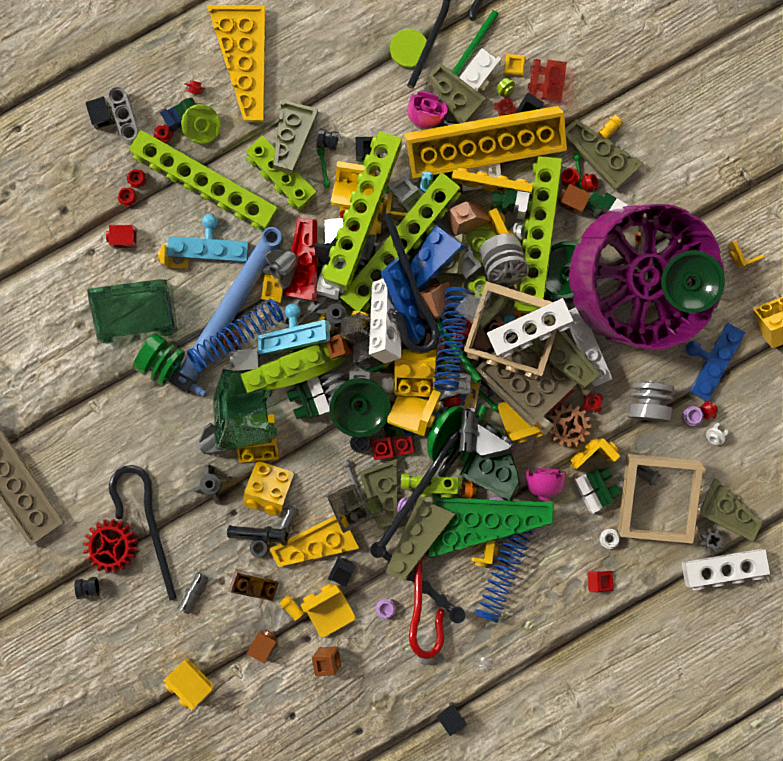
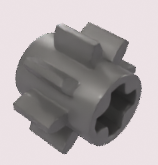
M706 528L707 533L700 534L702 542L699 545H705L706 552H709L712 548L715 553H718L717 548L725 546L722 544V539L725 536L718 534L719 529H715L712 533L710 528ZM711 537H715L713 544L709 543Z

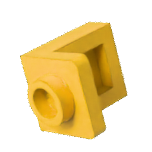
M495 540L485 543L483 558L471 556V561L475 562V566L487 567V563L492 564L493 556H497L498 544H495Z

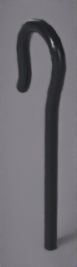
M443 0L439 15L407 84L411 89H414L447 16L451 0ZM475 0L471 5L469 11V19L471 21L477 19V11L484 0Z
M387 213L383 216L413 299L431 328L432 334L429 343L425 346L414 344L408 336L406 322L402 314L398 310H394L392 316L397 321L400 337L405 347L411 352L425 354L433 350L437 345L440 335L439 328L434 317L423 302L392 214Z
M459 430L453 432L446 439L432 465L377 545L383 550L423 493L457 439L456 446L438 471V476L444 477L460 455L461 434Z
M135 465L123 466L113 473L108 484L109 494L116 508L115 517L118 520L122 519L124 512L116 487L119 478L126 473L137 474L144 482L145 515L169 601L177 599L153 514L151 479L148 473L141 467Z

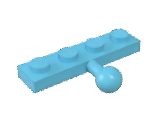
M207 214L202 219V225L205 228V239L169 236L167 256L247 262L248 242L213 239V229L217 226L218 220L215 215Z
M289 304L285 308V315L289 318V328L258 335V354L266 356L330 341L329 321L322 320L297 326V318L301 312L300 308L296 304Z

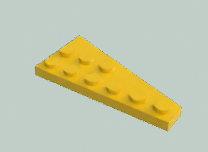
M207 5L244 122H264L265 5Z

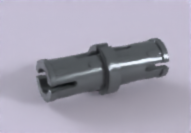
M467 410L461 411L459 452L465 453V445L467 444V453H472V436L475 434L473 429L474 411H469L468 419Z
M196 572L190 587L185 590L186 594L178 606V610L182 611L187 604L184 613H190L196 599H199L201 595L199 593L208 577L203 575L201 581L198 582L202 574Z

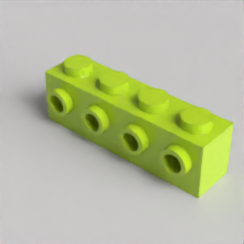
M263 135L245 150L248 156L246 160L252 167L257 166L261 170L259 174L266 181L271 180L274 184V190L280 196L284 194L288 198L286 202L292 209L297 208L301 212L317 197V192L296 170L293 175L274 170L275 148Z

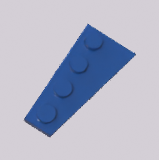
M435 225L410 263L419 292L427 286L426 283L431 278H435L439 274V270L445 264H449L454 260L453 256L457 252H462L466 248V246L437 225Z
M397 257L381 271V275L396 310L405 319L409 338L414 344H419L426 336L425 328L399 257Z

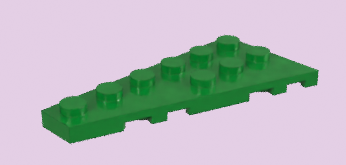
M433 497L432 504L456 514V516L432 544L433 546L429 549V558L552 525L554 503Z

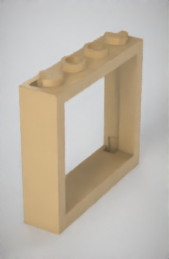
M486 281L464 353L467 354V358L476 361L482 358L487 360L486 364L498 367V364L506 366L505 370L517 373L518 370L526 372L525 376L532 379H537V376L542 377L557 330L551 332L552 336L547 338L538 369L473 349L472 346L489 294L537 309L553 302ZM555 318L553 320L552 326L556 323Z
M627 454L618 523L620 537L693 544L694 537H697L698 534L696 518L700 517L699 498H702L703 487L701 486V479L705 477V467H703V464L699 460ZM637 465L694 470L686 534L630 529Z

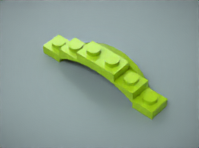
M324 342L283 356L278 360L264 364L240 376L246 392L249 394L257 390L277 389L308 381L335 368L346 358L330 359L327 344Z

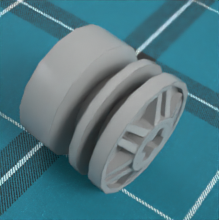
M500 234L488 239L481 246L479 251L490 283L510 287L521 282L527 276L529 266L523 254L520 241L516 236Z
M655 381L632 383L631 388L640 390V393H631L630 396L639 399V403L629 405L628 417L640 420L670 422L672 408L665 406L664 402L672 401L673 397L664 394L673 393L674 387Z

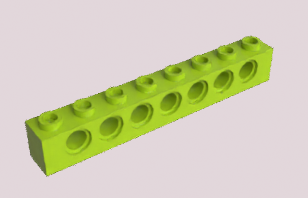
M140 130L129 148L133 155L132 158L142 164L144 161L150 164L149 168L157 173L160 171L164 172L169 180L175 183L178 180L184 184L183 187L188 191L193 192L195 190L201 193L200 197L208 202L211 200L218 203L217 207L226 212L229 209L241 221L246 219L252 222L251 226L259 231L270 227L279 212L278 208L142 130ZM151 150H157V154L154 157H148V153ZM167 160H174L172 166L165 167V162ZM190 169V175L183 177V170ZM201 179H208V183L205 186L198 185ZM224 188L225 193L222 196H216L215 192L217 189ZM235 198L242 199V203L240 205H232V202ZM257 207L259 208V213L254 216L250 215V209Z
M381 131L371 141L370 148L372 150L370 155L367 154L365 157L364 172H360L358 176L357 190L353 191L350 197V209L345 210L343 221L345 222L342 228L339 227L336 234V239H338L336 246L331 247L329 253L331 259L328 265L325 264L322 271L326 284L347 291L349 290L402 148V138ZM382 152L387 154L385 158L377 157ZM375 170L381 172L376 177L370 175ZM366 189L374 190L370 195L363 193ZM359 207L367 208L364 213L357 212ZM353 225L360 226L356 232L350 231V227ZM347 243L353 245L350 250H344L343 246ZM338 262L346 263V266L344 268H336V264Z
M538 156L537 163L533 164V175H536L535 182L531 181V184H533L531 192L533 198L532 201H528L527 212H530V220L526 219L525 231H528L527 239H523L522 245L529 266V272L536 271L538 276L536 278L526 276L521 282L517 283V289H520L522 293L533 290L536 292L535 297L545 299L562 171V158ZM548 176L551 180L549 182H542L541 178ZM541 195L549 197L548 200L543 202L538 200ZM538 214L546 216L542 221L537 220L535 217ZM535 233H542L544 235L540 240L533 238ZM533 252H539L541 254V256L538 259H532L530 257V255ZM518 302L514 304V308H518L517 311L520 315H527L538 310Z
M442 172L397 226L400 239L407 241V247L404 250L408 260L410 259L409 253L413 249L417 250L423 243L422 237L426 233L428 235L435 227V221L438 218L442 219L446 215L448 205L451 202L455 203L461 196V188ZM438 193H444L446 199L442 203H437L435 196ZM427 208L432 209V217L428 219L423 218V211ZM413 224H419V233L411 234L410 227ZM391 235L350 284L349 290H346L340 297L356 311L366 312L371 307L372 282H375L372 278L373 272L376 270L382 271L387 267L385 264L386 256L393 255L395 259L398 257ZM362 286L369 287V294L365 297L360 294Z

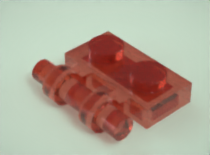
M533 59V65L530 66L531 79L527 90L535 97L536 92H542L541 100L561 102L567 62L547 59L546 67L540 66V59ZM539 75H545L544 84L538 83Z

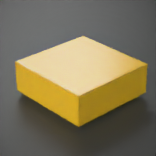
M506 54L504 75L523 77L526 56Z

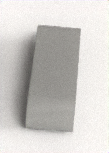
M116 86L111 88L108 93L109 101L122 139L128 145H132L140 130L129 96L122 87ZM117 95H123L122 100L115 101ZM129 113L128 118L124 120L121 119V115ZM129 131H135L133 137L126 138Z

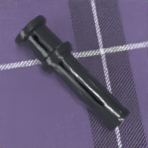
M229 525L227 537L260 540L265 544H270L271 542L281 543V545L286 546L289 540V529L287 527L275 529L271 526L252 528Z

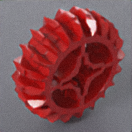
M105 519L103 520V526L100 522L95 523L97 529L90 527L89 530L92 535H85L89 542H83L84 546H88V549L83 550V553L90 554L86 561L93 559L91 563L92 568L98 565L97 571L101 572L105 567V573L108 574L111 568L113 573H117L118 567L121 570H125V564H132L129 557L136 558V555L131 552L138 550V547L132 546V543L138 542V539H131L135 532H127L130 529L129 525L122 528L123 521H119L116 525V519H111L110 524ZM105 530H115L122 536L114 539ZM99 535H101L102 545L96 551V541ZM125 541V552L121 558L119 547ZM108 542H109V543L117 542L116 544H114V547H112L114 550H112V549H110V550H104V549H106V548H107V545H109V544H107ZM105 553L109 554L111 558H114L115 563L106 562L99 556Z

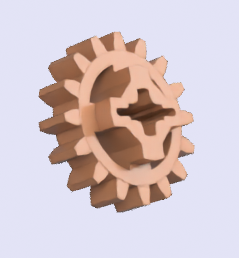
M568 404L567 409L564 405H561V411L554 409L555 416H549L553 427L548 433H554L555 436L552 440L559 439L560 446L564 442H566L567 447L571 446V442H573L574 446H578V440L585 442L583 436L590 435L586 431L587 428L592 426L586 422L590 420V417L585 418L584 414L586 411L580 412V406L578 405L574 409H572V404ZM571 412L568 418L559 417L563 413ZM578 417L580 418V420H581V422H582V426H580V425L578 424V421H577V418H578ZM571 420V425L574 427L573 429H569L567 431V426L565 425V423L570 422ZM556 425L560 426L561 434L558 433ZM571 433L579 434L573 439H568Z

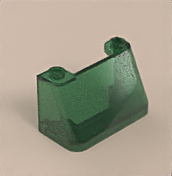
M158 279L96 287L87 290L96 337L98 341H101V344L113 343V339L119 336L150 332L160 333L161 336L173 335L172 332L178 331L173 288L168 280Z
M222 370L213 398L216 450L228 451L268 444L276 439L277 428L274 427V423H268L266 403L268 397L272 396L273 389L257 390L247 394L240 376L245 372Z

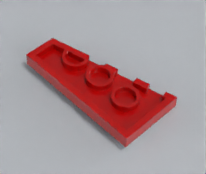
M297 218L291 252L298 258V267L295 270L291 284L283 289L282 295L317 301V255L313 247L317 243V220Z

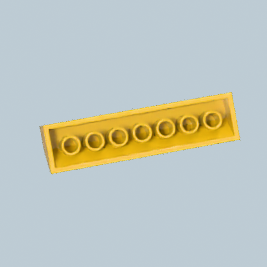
M558 106L403 133L412 179L422 177L424 171L435 175L441 172H451L458 168L468 169L567 151L564 112Z

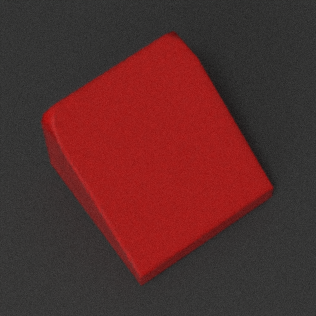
M613 571L588 572L589 592L614 591Z

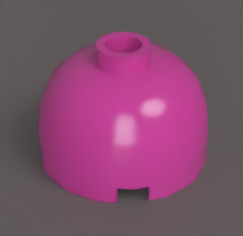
M418 91L417 95L413 93L407 106L408 118L419 129L435 128L445 118L448 110L446 103L443 101V104L438 101L439 97L430 92Z
M536 468V472H531V469L526 470V485L532 494L539 496L540 500H551V496H557L563 491L566 483L565 471L559 474V469Z

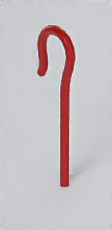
M422 557L414 569V610L408 637L409 644L418 657L431 659L440 653L444 644L443 617L445 611L442 608L437 610L435 616L436 643L431 650L424 651L417 642V630L422 611Z

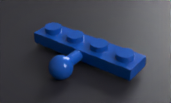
M726 323L710 353L703 350L697 341L687 343L685 350L689 356H699L706 360L689 393L703 401H709L745 334L744 331L730 323Z

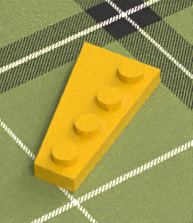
M464 168L453 170L451 179L456 184L472 188H478L480 185L485 191L496 192L501 190L504 194L506 189L531 194L533 184H529L524 179L513 181L501 175L491 177L485 172L469 173V170Z
M341 512L290 538L286 546L280 543L270 548V551L277 566L280 567L359 549V546Z

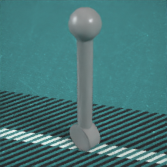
M344 460L343 466L346 467L356 492L355 497L361 499L363 494L359 491L351 471V462Z

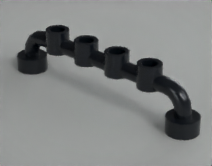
M379 541L374 542L370 547L371 555L375 558L382 557L389 564L393 555L386 550V547L384 550L377 545ZM414 570L406 579L407 581L414 583ZM422 580V593L434 599L437 606L446 609L452 622H463L466 617L464 609L452 605L447 601L444 594H439L431 587L428 581Z

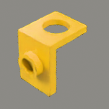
M389 190L388 197H384L383 208H386V214L391 213L393 218L403 220L408 213L391 211L393 193Z
M737 240L728 244L730 249L729 256L732 262L736 263L738 269L765 257L763 254L745 261Z
M161 244V250L158 251V261L164 268L188 269L189 258H184L183 263L176 264L173 261V257L167 256L168 247L165 244Z

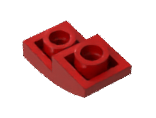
M412 435L371 440L374 460L416 453Z

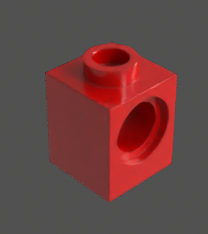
M109 225V231H106V242L112 248H137V228L134 225Z

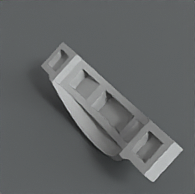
M405 175L389 187V190L402 204L407 213L410 212L424 194L421 189L412 185ZM430 208L425 209L422 213L423 218L428 219L432 217L433 210ZM446 213L442 219L438 218L434 224L441 227L452 237H455L447 222L448 215ZM466 241L462 276L465 279L469 278L482 266L473 256V252Z
M350 371L349 380L354 378L373 380L384 388L389 401L395 403L398 396L395 395V373ZM441 374L436 376L439 380L459 382V389L456 391H443L435 388L436 391L441 392L439 401L456 394L470 395L471 376L469 374H460L458 378L447 377ZM436 384L443 387H454L446 384ZM416 396V397H419V398L424 399V400H427V401H428L429 398H430V397Z

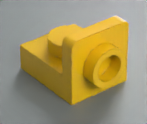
M271 273L264 276L261 299H273L275 302L281 303L283 289L278 282L279 279L274 278Z

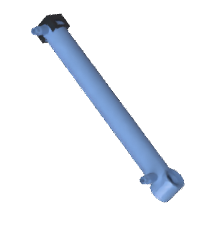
M268 227L263 231L262 238L193 346L194 349L197 350V344L203 345L204 339L210 341L211 335L216 337L217 331L223 333L224 327L229 328L230 323H232L262 275L263 269L268 265L264 255L269 251H281L278 248L282 246L283 237L277 228ZM271 234L278 236L274 243L267 241ZM218 333L219 340L223 337L220 333ZM212 337V343L216 348L219 343ZM205 341V346L209 353L212 355L214 350L212 346ZM198 346L200 354L207 362L209 357L206 351L201 346ZM187 356L180 369L176 370L169 382L188 394L192 391L202 397L206 395V391L196 385L195 382L200 372Z

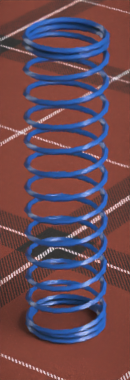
M450 287L445 290L447 298L444 300L446 305L443 307L445 313L442 315L444 320L441 322L443 328L440 330L442 335L439 337L442 343L438 345L440 351L437 352L438 357H440L436 360L439 366L435 368L437 374L434 375L437 381L433 382V387L443 391L458 390L459 382L439 380L436 376L441 374L447 377L458 378L460 374L439 372L437 368L443 367L450 370H460L461 367L452 364L441 365L438 363V360L443 359L458 363L462 362V359L457 357H441L439 353L443 351L448 354L462 355L463 352L457 349H441L440 345L463 347L464 344L455 341L443 342L441 337L445 336L450 339L463 340L465 336L460 334H443L442 330L447 329L453 332L466 331L465 328L459 326L445 327L443 322L447 321L457 325L467 324V321L462 319H445L444 315L449 314L462 318L468 316L467 313L462 311L447 312L445 307L449 306L458 310L469 309L465 304H447L446 300L450 299L456 302L467 303L470 301L469 297L471 296V292L465 288ZM449 291H461L468 295H454L449 293ZM455 299H467L468 301H460ZM452 305L465 306L467 308H457ZM451 313H462L465 314V316L454 315ZM450 320H457V321H462V322H465V323H456V322H452V321H450ZM450 328H459V329H463V330H461V331H460V330H453V329H450ZM450 336H460L463 338H455ZM448 343H456L461 345H451ZM436 384H446L454 387H443Z
M273 299L267 300V303H262V308L256 307L255 312L249 311V316L243 315L242 320L237 319L236 325L230 323L229 328H223V333L217 331L216 337L210 336V341L204 339L203 345L197 344V350L194 348L187 350V355L195 368L202 372L204 371L203 364L207 368L209 367L200 354L198 346H201L206 351L212 363L215 364L214 358L205 346V341L212 346L217 357L222 359L212 343V337L218 341L223 352L228 355V351L219 340L218 333L225 337L231 350L235 351L233 344L225 335V329L232 334L237 345L241 347L239 339L232 332L231 325L238 329L242 339L248 343L245 334L238 327L237 321L244 324L246 331L254 339V334L245 324L244 317L250 320L255 331L261 335L260 329L251 319V312L256 315L262 328L267 331V326L257 314L258 308L263 312L270 326L273 327V321L264 311V304L268 306L277 322L280 323L284 320L283 313ZM272 305H273V306L275 307V309L277 310L279 316H278L277 313L274 311Z
M530 530V531L523 532V533H524V534H528V535H534L532 532H535V531H534V530ZM520 534L516 535L520 536L523 539L513 536H509L506 538L522 547L505 542L502 543L505 547L515 551L518 554L504 550H499L500 553L515 560L516 562L503 559L500 557L496 558L500 562L508 565L513 569H509L499 565H493L495 568L510 575L511 577L501 575L495 572H490L493 576L501 579L509 585L488 579V582L503 589L506 592L492 589L489 587H484L486 590L494 593L502 599L482 594L484 598L496 603L500 607L493 606L484 602H479V604L494 611L498 615L485 612L479 609H475L476 612H474L476 615L495 623H499L498 621L500 620L496 617H500L501 614L498 611L492 609L491 607L497 609H504V607L494 600L502 602L507 601L506 598H504L496 592L507 595L510 594L508 590L499 586L498 584L507 587H513V585L510 582L501 577L514 580L516 579V577L506 572L505 570L519 572L517 568L506 562H510L517 565L522 564L519 560L513 558L508 554L518 557H525L524 554L509 546L527 550V547L513 539L527 543L531 542L529 539Z

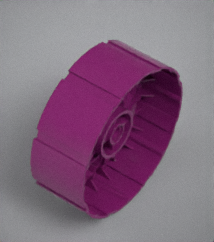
M669 204L623 206L622 209H613L600 216L581 236L582 240L579 245H576L571 260L570 289L573 291L575 298L573 301L579 315L596 334L606 337V340L617 344L661 350L690 340L712 318V313L717 308L720 299L705 311L697 313L683 312L673 307L667 301L661 286L662 273L668 262L676 255L686 251H701L711 255L718 261L724 272L719 245L710 229L697 216L691 215L689 211ZM629 226H638L639 232H641V247L638 248V251L629 244L622 232L628 229ZM657 230L661 231L669 240L668 246L661 253H657L655 248ZM608 244L614 247L621 255L624 265L608 266L600 263L602 249H605ZM647 272L648 279L645 281L644 275ZM613 278L621 282L617 290L608 297L601 299L599 293H597V279ZM690 278L692 281V284L690 286H693L695 284V280L693 278ZM631 299L633 306L630 318H627L626 323L618 322L612 313L619 305ZM651 302L655 304L659 312V318L652 321L651 324L645 325V314Z

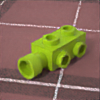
M401 474V490L416 488L424 476ZM433 477L430 486L425 488L421 497H433V493H441V497L453 498V494H458V490L462 488V478ZM447 479L451 482L449 487L444 486V481Z

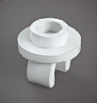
M716 423L706 432L708 441L714 445H722L726 440L725 436L728 434V430L723 432L718 430L719 423Z

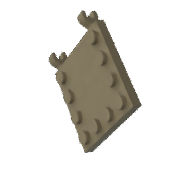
M532 324L527 325V326L525 327V331H527V330H528L529 328H531L533 325H532ZM514 333L506 341L514 344L517 342L518 336ZM521 347L513 350L514 354L504 358L538 369L541 357L528 347L523 350ZM484 360L476 368L482 380L531 427L537 424L540 431L546 435L553 427V424L544 416L578 384L548 362L542 377L537 376V379H532L525 376L526 372L518 370L517 373L505 370L506 366L498 364V367L486 364L487 360ZM591 383L585 389L579 385L578 387L587 396L594 388V385Z

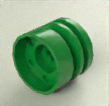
M153 334L138 352L133 363V369L145 376L152 371L151 380L154 382L158 380L157 384L163 387L171 380L176 370H179L185 352L181 349L176 351L177 347L173 344L166 349L167 340L157 334Z

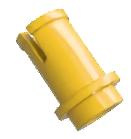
M616 115L610 117V121L598 131L600 137L605 140L617 129L622 128L623 122Z
M287 595L279 602L280 608H284L296 621L303 615L304 611L292 600V596L289 597Z

